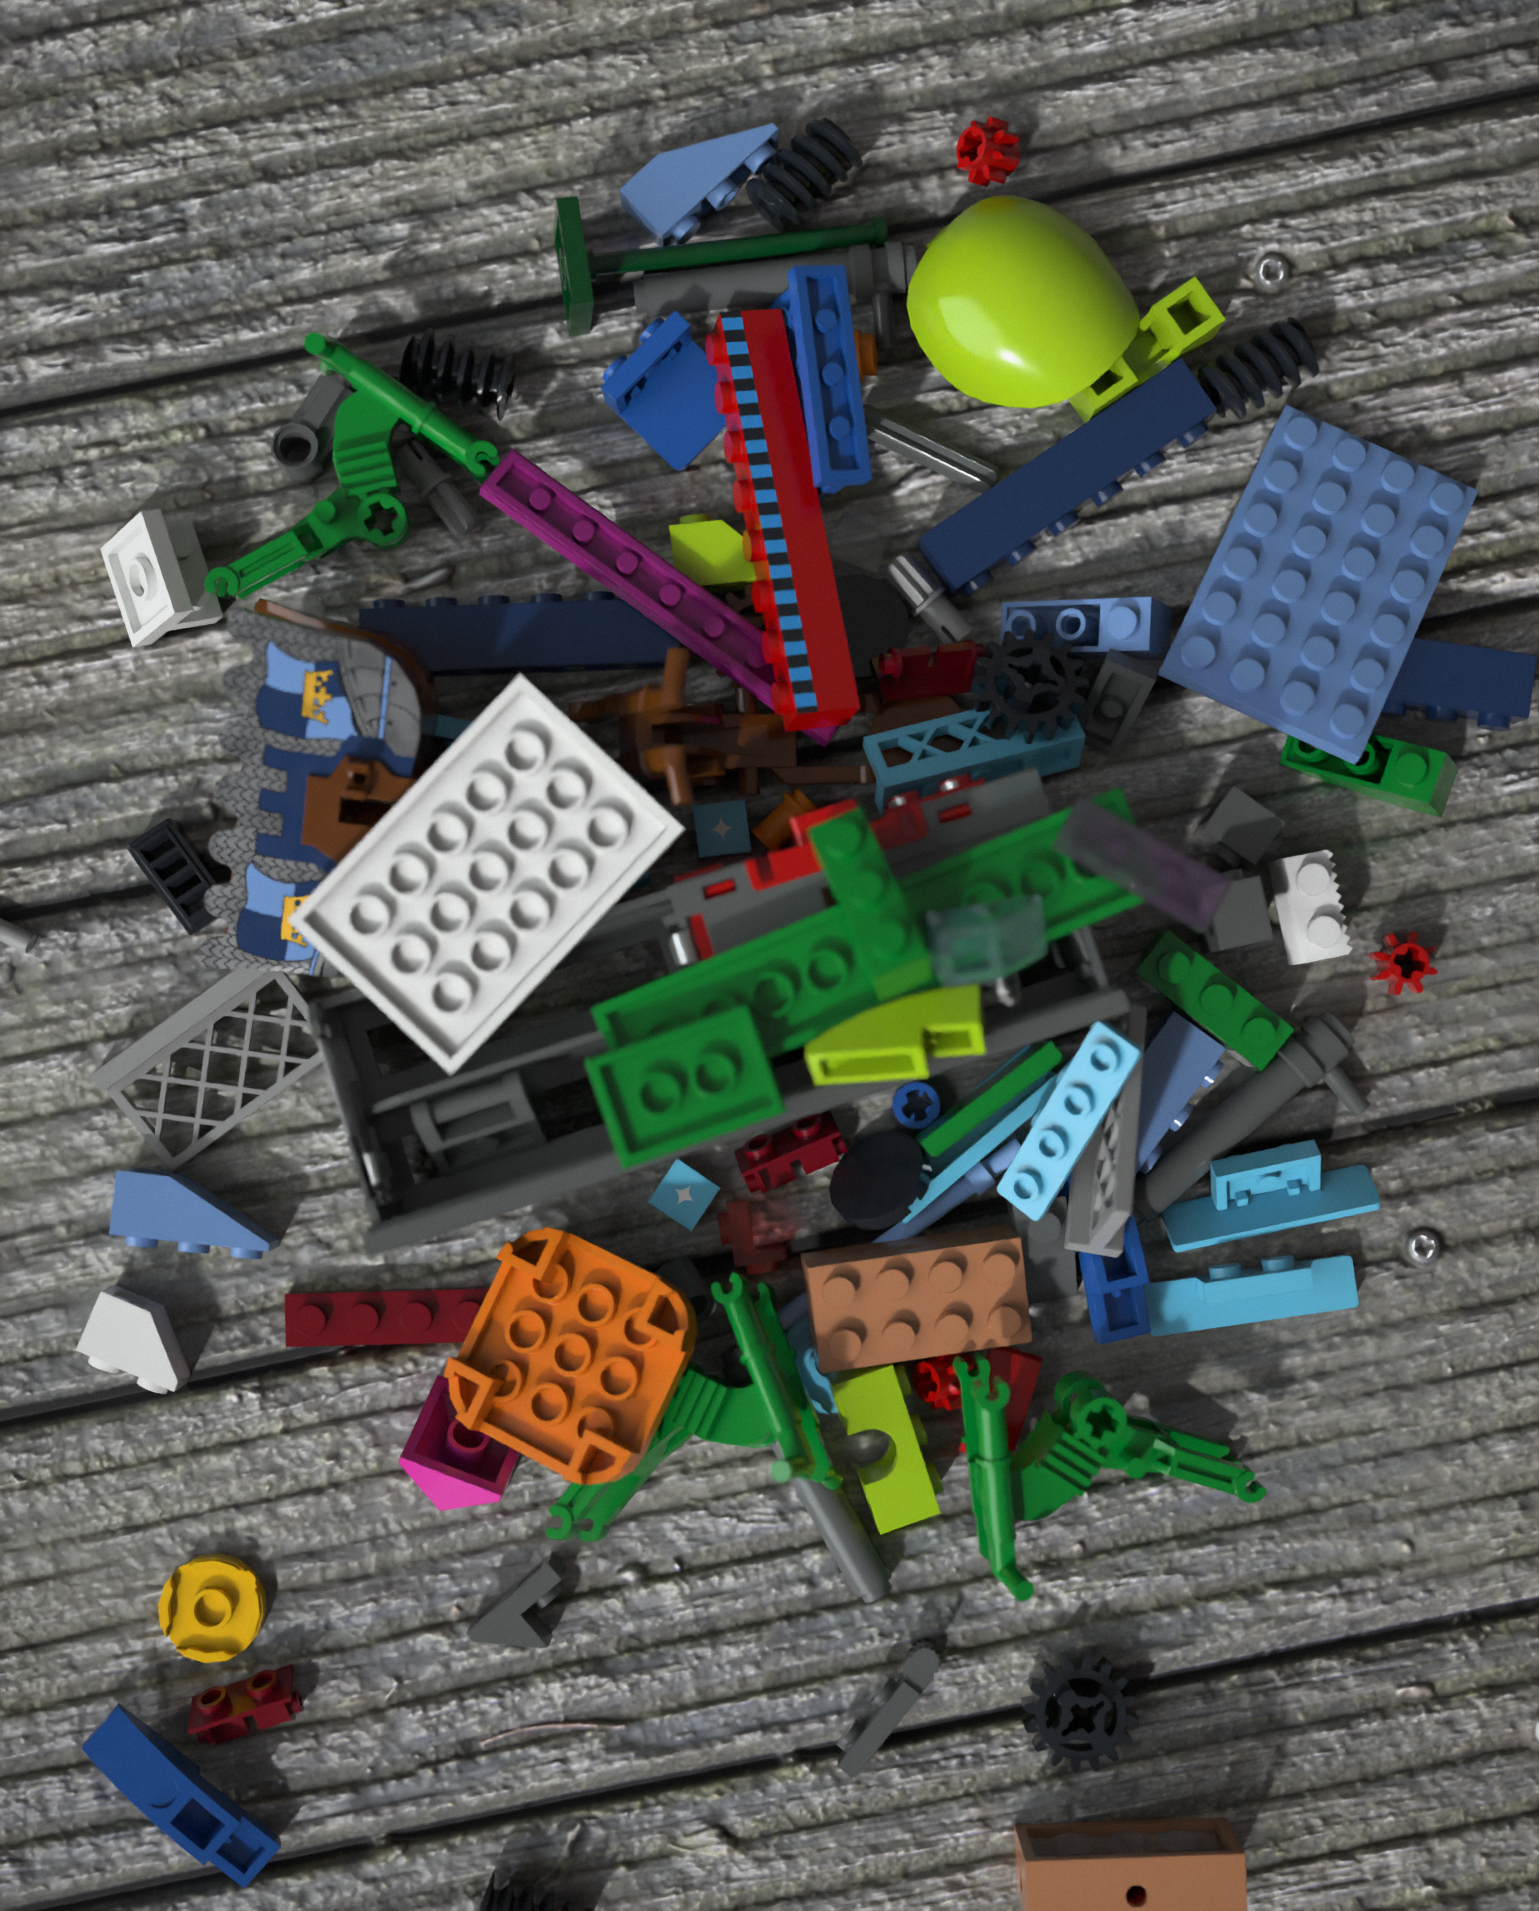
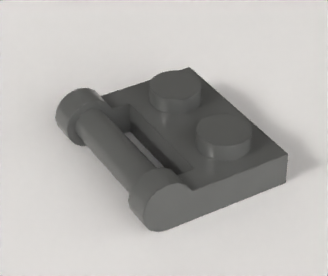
M519 1069L501 1074L502 1080L431 1103L428 1098L410 1103L416 1129L443 1177L548 1143L544 1125L526 1090ZM497 1105V1106H495V1107H493V1108H490V1109H487V1110H483V1111H480V1112H477V1113H474V1114H471V1115H468V1116H465V1117H460V1116H463V1115H466V1114H470V1113H473V1112H476V1111H479V1110H482V1109H485V1108H488V1107Z

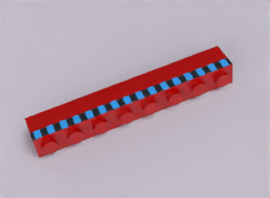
M780 308L720 312L712 333L706 336L705 352L709 366L716 367L718 382L715 385L714 391L715 406L719 415L725 414L728 431L724 434V453L729 464L734 463L737 477L733 485L734 505L738 513L744 514L747 529L743 533V553L748 563L753 562L756 580H754L752 585L753 605L757 613H763L766 631L762 634V652L765 662L767 664L772 663L776 681L773 682L771 688L773 709L777 715L782 714L785 732L847 725L859 710L860 703L817 487H814L810 451L782 310Z

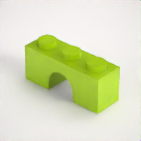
M1196 276L1154 304L1146 316L1140 320L1135 338L1121 357L1092 385L1075 396L1068 398V401L1084 423H1087L1178 359L1182 358L1183 360L1216 336L1226 319Z
M892 1363L825 1373L840 1421L848 1436L868 1429L881 1430L889 1435V1445L885 1454L875 1463L857 1469L872 1518L880 1535L940 1514L935 1495L944 1492L934 1462L924 1463L919 1446L928 1444L918 1413L912 1415L908 1413L903 1397L912 1395V1391L902 1364L893 1366Z

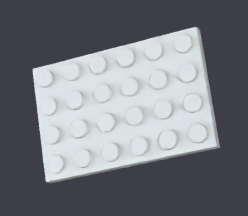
M519 674L287 921L450 1075H454L685 829L531 683Z

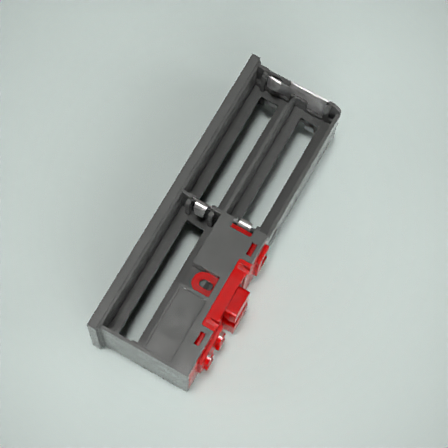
M1032 767L986 783L984 779L973 782L970 774L956 776L939 783L940 789L936 791V794L920 798L918 790L895 796L887 800L888 806L885 807L881 819L868 824L893 879L896 881L1047 818L1052 814L1037 769ZM857 798L791 818L790 828L792 832H790V839L793 848L780 852L775 850L767 853L765 857L756 860L750 858L726 867H722V864L718 863L675 877V883L667 885L665 890L613 906L551 972L658 938L671 975L839 905V903L835 902L815 857L807 829L858 808ZM1089 925L1048 942L1055 966L1057 968L1067 967L1069 973L1021 988V999L1017 1004L1007 1006L1004 1002L983 1007L985 1014L986 1054L930 1057L929 1076L1131 1011L1124 989L1117 991L1116 986L1109 987ZM360 989L321 1001H313L308 1005L310 1025L319 1047L373 1225L367 1227V1234L362 1235L368 1257L921 1079L909 1078L815 1085L807 1058L772 1069L787 1112L624 1170L621 1168L607 1124L603 1123L548 1141L547 1144L448 1176H439L415 1184L401 1137L418 1132L411 1114L410 1103L428 1098L431 1103L502 1080L501 1074L515 1069H519L529 1096L590 1077L584 1060L608 1052L592 1011L589 1010L484 1044L454 1075H450L434 1060L382 1077L371 1044L369 1031L395 1023ZM494 1105V1106H491V1107H488V1108H485V1109H482V1110H479V1111H476V1112H473V1113H470V1114H466V1115H463V1116H460V1117H465V1116H468V1115H471V1114H474V1113H477V1112H480V1111H483V1110H487V1109L493 1108V1107H495V1106H497V1105Z

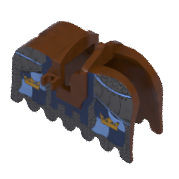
M260 598L254 605V611L233 607L228 613L227 625L230 635L234 640L248 645L252 649L253 657L248 664L232 666L225 672L223 677L225 691L230 696L243 701L247 705L248 713L244 719L228 721L220 728L218 733L220 746L224 751L238 756L242 760L243 766L239 774L226 775L219 779L213 789L216 802L221 807L234 811L238 819L235 828L219 830L211 837L208 844L211 856L216 861L228 865L233 872L230 882L213 885L206 891L204 896L205 908L210 914L224 919L227 922L225 936L210 937L201 945L198 961L202 968L259 969L348 978L292 926L287 919L395 806L362 800L368 798L399 802L436 763L430 760V755L438 724L439 698L434 677L416 650L392 634L317 616Z

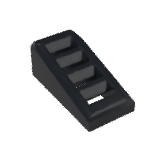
M172 818L165 819L126 846L137 865L190 936L195 935L219 919V917L210 914L205 906L192 915L186 908L204 896L206 891L213 885L219 884V881L177 820ZM171 839L176 846L154 860L150 852ZM184 857L189 864L166 878L162 871ZM195 875H198L202 882L179 897L174 889Z

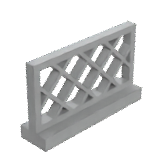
M232 969L98 1067L89 1077L102 1093L104 1091L109 1093L172 1173L322 1063L323 1060L319 1050L310 1057L288 1054L291 1025L311 1028L308 1010L310 1003L286 972L259 969ZM274 979L288 996L286 1016L255 1012L258 991ZM250 997L248 1011L234 1009ZM294 1005L305 1019L293 1017ZM223 1016L247 1019L243 1047L213 1043L215 1024ZM254 1020L285 1024L281 1053L250 1048ZM207 1029L206 1042L192 1040ZM181 1047L204 1050L201 1078L170 1074L173 1053ZM212 1051L242 1055L238 1084L208 1080ZM249 1057L278 1060L277 1081L268 1088L245 1085ZM164 1060L163 1073L150 1072L151 1069ZM286 1062L300 1063L285 1074ZM138 1079L161 1081L158 1109L137 1107L124 1089ZM169 1083L199 1087L196 1115L165 1111ZM207 1088L237 1092L234 1113L226 1119L203 1116ZM244 1093L257 1095L242 1106ZM146 1117L157 1118L155 1128ZM164 1119L194 1123L192 1143L177 1155L174 1154L162 1139ZM202 1124L215 1126L200 1137Z
M1130 1005L1131 1011L1125 1013L1116 1029L1142 1047L1144 1053L1147 1007ZM1143 1055L1071 1171L1064 1249L1118 1258L1123 1252L1125 1220L1129 1217L1132 1210Z

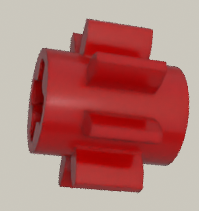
M989 116L986 124L972 120L971 127L962 132L956 146V155L959 161L957 168L970 172L968 182L988 187L991 181L1004 184L1006 177L1011 175L1017 168L1020 160V146L1018 144L1020 135L1008 132L1009 122Z
M1415 931L1407 932L1403 936L1402 944L1399 943L1397 937L1392 933L1383 935V942L1386 947L1382 951L1368 953V957L1377 961V972L1373 973L1370 979L1372 981L1385 980L1390 982L1388 987L1389 995H1399L1404 983H1406L1412 993L1423 992V985L1420 980L1425 975H1437L1438 973L1434 967L1429 966V955L1436 950L1435 947H1421L1417 945L1418 936ZM1396 955H1404V960L1411 963L1409 972H1402L1401 967L1394 964Z
M962 1352L925 1358V1362L914 1364L912 1375L914 1389L922 1400L930 1402V1409L935 1410L945 1407L947 1411L962 1407L960 1380L954 1373L953 1360L956 1356H961L969 1366L968 1370H972L975 1367V1362L968 1354Z

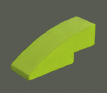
M979 984L941 988L904 997L868 1010L827 1031L806 1045V1058L815 1085L929 1077L930 1057L986 1054L985 1014Z

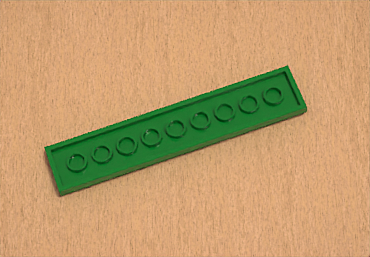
M1118 787L896 880L895 883L929 955L933 980L881 1002L879 1001L859 956L840 905H836L592 1007L591 1011L608 1051L749 1002L766 1053L770 1059L811 1042L832 1028L868 1010L904 997L935 990L1165 893V889L1121 787Z

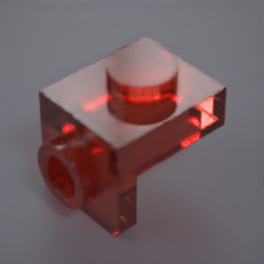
M748 1196L727 1199V1212L717 1213L721 1244H732L735 1267L746 1266L747 1274L778 1270V1261L788 1259L786 1244L755 1248Z

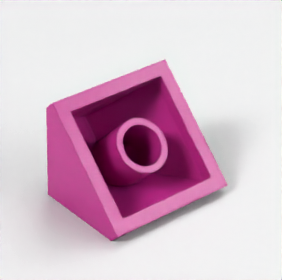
M437 1375L398 1463L439 1511L499 1502L509 1485L520 1452L479 1430L468 1429L456 1419L455 1416L458 1413L450 1399L449 1380Z

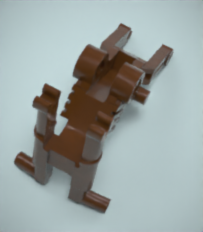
M668 649L662 686L650 684L623 693H613L596 701L569 703V720L573 724L588 722L589 725L618 719L619 757L615 758V763L637 784L667 776L672 802L675 806L694 803L693 790L727 787V773L738 772L739 796L760 795L759 771L768 772L781 786L842 784L868 786V784H876V777L871 765L797 767L795 731L785 732L782 716L777 715L773 709L769 714H757V698L744 688L735 689L736 714H725L724 705L718 703L685 704L683 693L690 655L689 650ZM858 695L860 708L854 716H866V713L884 714V699L882 695Z

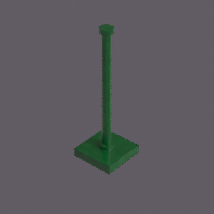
M578 196L556 198L553 238L568 335L571 337L588 335L590 333L594 306L591 283L597 282V276L836 249L867 243L869 245L873 244L874 248L884 247V241H888L884 216L872 217L871 223L594 254L593 249H586Z

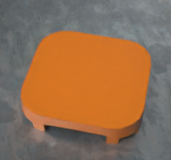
M549 1227L529 1231L513 1242L507 1241L496 1256V1259L502 1261L461 1350L457 1357H448L443 1377L449 1380L450 1399L458 1413L455 1418L468 1429L479 1430L563 1475V1480L581 1485L615 1482L632 1472L646 1454L694 1350L698 1334L695 1310L686 1293L668 1279L579 1235Z

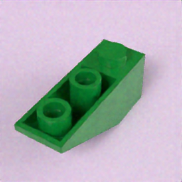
M1375 734L1370 735L1361 758L1355 765L1291 735L1287 737L1278 763L1282 767L1385 803L1441 818L1459 769L1447 752Z

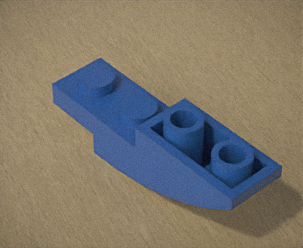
M1071 1173L1060 1189V1193L1066 1197L1067 1208ZM1131 1210V1214L1125 1220L1123 1252L1118 1258L1078 1251L1094 1340L1102 1345L1151 1333L1143 1285L1150 1282L1133 1210Z
M120 1703L117 1704L82 1744L81 1749L102 1773L159 1829L202 1865L210 1861L244 1889L281 1848V1838L200 1775V1767Z

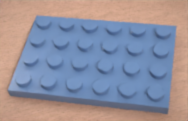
M1285 404L1158 675L1355 765L1361 758L1479 490Z

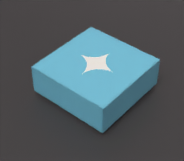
M745 799L693 806L699 859L751 853Z
M677 1157L648 1200V1203L692 1231L721 1186Z

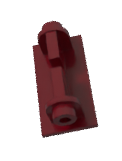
M965 639L960 643L940 644L936 652H931L929 646L901 649L895 646L890 647L887 653H881L879 657L871 658L870 664L884 702L970 693L972 678L976 676L973 673L978 657H985V649L981 643L975 644L972 639Z
M830 1110L821 1114L813 1113L800 1117L791 1127L775 1134L755 1136L748 1140L742 1148L735 1150L734 1154L750 1192L753 1193L761 1189L762 1194L796 1180L790 1162L800 1159L807 1175L830 1164L839 1162L838 1156L848 1151Z
M293 1664L275 1670H263L251 1678L226 1686H214L201 1694L192 1696L187 1727L188 1734L196 1733L200 1744L209 1742L211 1746H216L222 1742L250 1734L251 1726L246 1717L253 1715L260 1730L295 1720L296 1714L304 1711V1702L298 1690L292 1692Z

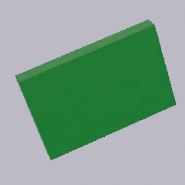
M749 1002L584 1060L622 1170L787 1112Z
M1037 1041L940 1116L935 1122L918 1133L915 1138L932 1157L939 1156L1062 1061L1061 1057L1063 1055L1052 1041Z

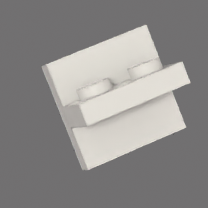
M161 509L141 511L100 549L132 647L151 645L167 631L213 624L223 617L217 595L210 594L205 589V578L209 571L191 518L164 521Z

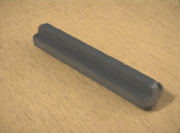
M863 404L868 439L980 494L985 493L994 486L999 476V469L996 466L869 404Z

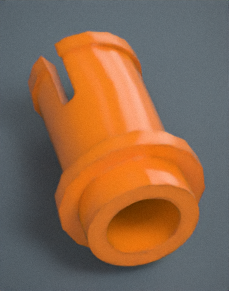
M797 787L790 794L785 791L782 794L785 799L752 830V833L771 852L778 850L790 839V832H792L790 828L791 818L819 810Z

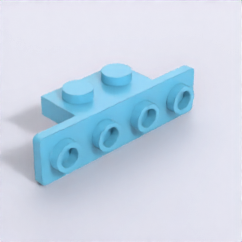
M1100 1020L1093 1025L1075 1057L1059 1073L1055 1082L1058 1086L1052 1096L1034 1115L1030 1124L1033 1128L997 1186L999 1194L1034 1221H1038L1045 1216L1142 1057V1047L1105 1020Z
M1309 1140L1210 1161L1211 1196L1171 1204L1161 1214L1173 1250L1175 1252H1182L1376 1211L1381 1207V1198L1367 1167L1363 1164L1321 1173V1154L1315 1140Z
M1342 1254L1294 1261V1256L1292 1255L1274 1256L1262 1259V1266L1241 1269V1263L1219 1264L1209 1267V1274L1144 1284L1143 1289L1151 1327L1150 1334L1156 1337L1355 1308L1358 1306L1359 1300L1352 1257Z

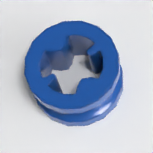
M917 1081L906 1083L898 1088L892 1102L895 1117L901 1124L912 1129L925 1128L935 1122L941 1105L935 1090L929 1085ZM913 1090H918V1096L920 1097L925 1092L931 1102L924 1107L926 1116L919 1120H914L915 1115L913 1113L907 1118L901 1108L908 1103L906 1094Z

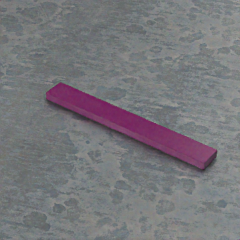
M511 449L481 486L480 495L773 709L771 688L773 682L776 681L772 663L767 664L763 657V632L515 449ZM841 726L801 731L823 747H826Z

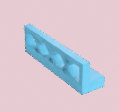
M973 709L865 736L863 738V748L876 777L874 801L882 817L885 807L888 806V799L918 790L920 798L936 794V791L940 789L939 783L963 774H970L973 782L984 779L986 783L1032 767L1037 769L1039 777L1079 767L1086 736L1076 715L1073 714L1075 719L1071 728L1066 731L1057 726L1056 734L1051 741H1047L1041 732H1036L1032 744H1026L1022 732L1016 731L1010 740H996L980 733L987 723L990 712H975ZM945 734L964 741L960 750L949 753L930 745L935 737ZM900 747L914 753L909 763L887 768L881 751Z
M1029 1044L1019 1049L966 1096L1030 1048ZM1051 1070L1047 1071L939 1156L932 1157L925 1151L929 1156L932 1170L928 1191L921 1201L916 1198L914 1203L908 1207L911 1213L902 1222L907 1224L1033 1116L1050 1099L1058 1086L1055 1083L1058 1073H1054ZM915 1138L914 1140H915V1141L919 1144V1146L924 1150V1148L921 1146V1144H920V1143L917 1141V1139Z

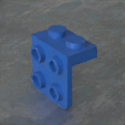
M675 310L665 321L659 317L645 329L639 339L642 345L629 358L622 355L607 368L602 377L605 382L601 385L605 403L673 469L681 471L686 469L727 425L725 414L719 415L715 406L714 391L715 385L718 382L716 367L709 366L706 353L692 340L691 325Z

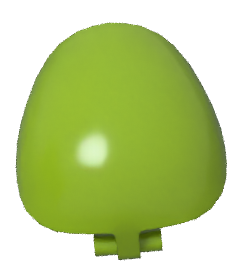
M1011 194L991 196L977 202L961 213L948 226L940 230L925 246V254L917 262V267L908 287L906 305L911 329L933 366L949 383L963 394L986 403L1006 407L1037 408L1057 404L1075 396L1098 380L1121 357L1135 338L1140 324L1139 310L1134 297L1098 243L1077 223L1056 209L1044 203Z

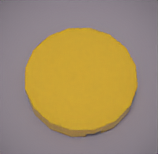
M222 1553L199 1555L182 1564L165 1583L158 1603L160 1627L166 1638L169 1636L171 1642L177 1646L175 1649L185 1657L203 1663L227 1661L245 1650L261 1631L267 1612L265 1589L256 1572L242 1560Z

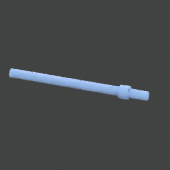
M1014 1138L984 1161H979L907 1224L900 1221L871 1243L916 1237L977 1192L979 1196L996 1185L994 1179L1009 1168L1021 1148L1019 1142ZM805 1291L777 1311L784 1332L808 1315Z

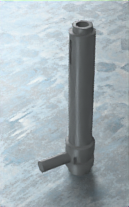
M900 240L884 241V247L870 249L869 243L850 245L849 251L646 274L643 275V280L633 281L637 314L647 313L648 318L668 316L675 310L679 314L772 304L789 288L787 272L794 266L845 265L849 295L853 294L855 299L872 298L877 351L893 350L898 347L892 295L905 294V288L909 287L917 267L914 244L901 245Z
M1326 1011L1319 1018L1312 1016L1300 1027L1302 1033L1295 1039L1288 1037L1277 1051L1276 1056L1270 1060L1263 1071H1257L1164 1153L1146 1174H1141L1134 1180L1132 1210L1137 1227L1143 1221L1147 1223L1153 1221L1210 1170V1161L1223 1159L1303 1087L1312 1088L1319 1080L1323 1079L1353 1116L1363 1113L1369 1107L1370 1102L1338 1065L1349 1055L1347 1049L1355 1043V1040L1334 1015Z
M737 1342L721 1353L720 1357L725 1364L722 1372L727 1382L739 1388H745L754 1383L747 1365H742L740 1360L742 1352ZM777 1441L770 1445L778 1460L783 1459L784 1455L779 1442ZM798 1478L790 1480L854 1595L862 1597L865 1603H870L887 1594L892 1589V1585L889 1582L892 1574L843 1487L840 1485L837 1489L831 1490L826 1488L821 1482H814L811 1478L808 1480H800Z

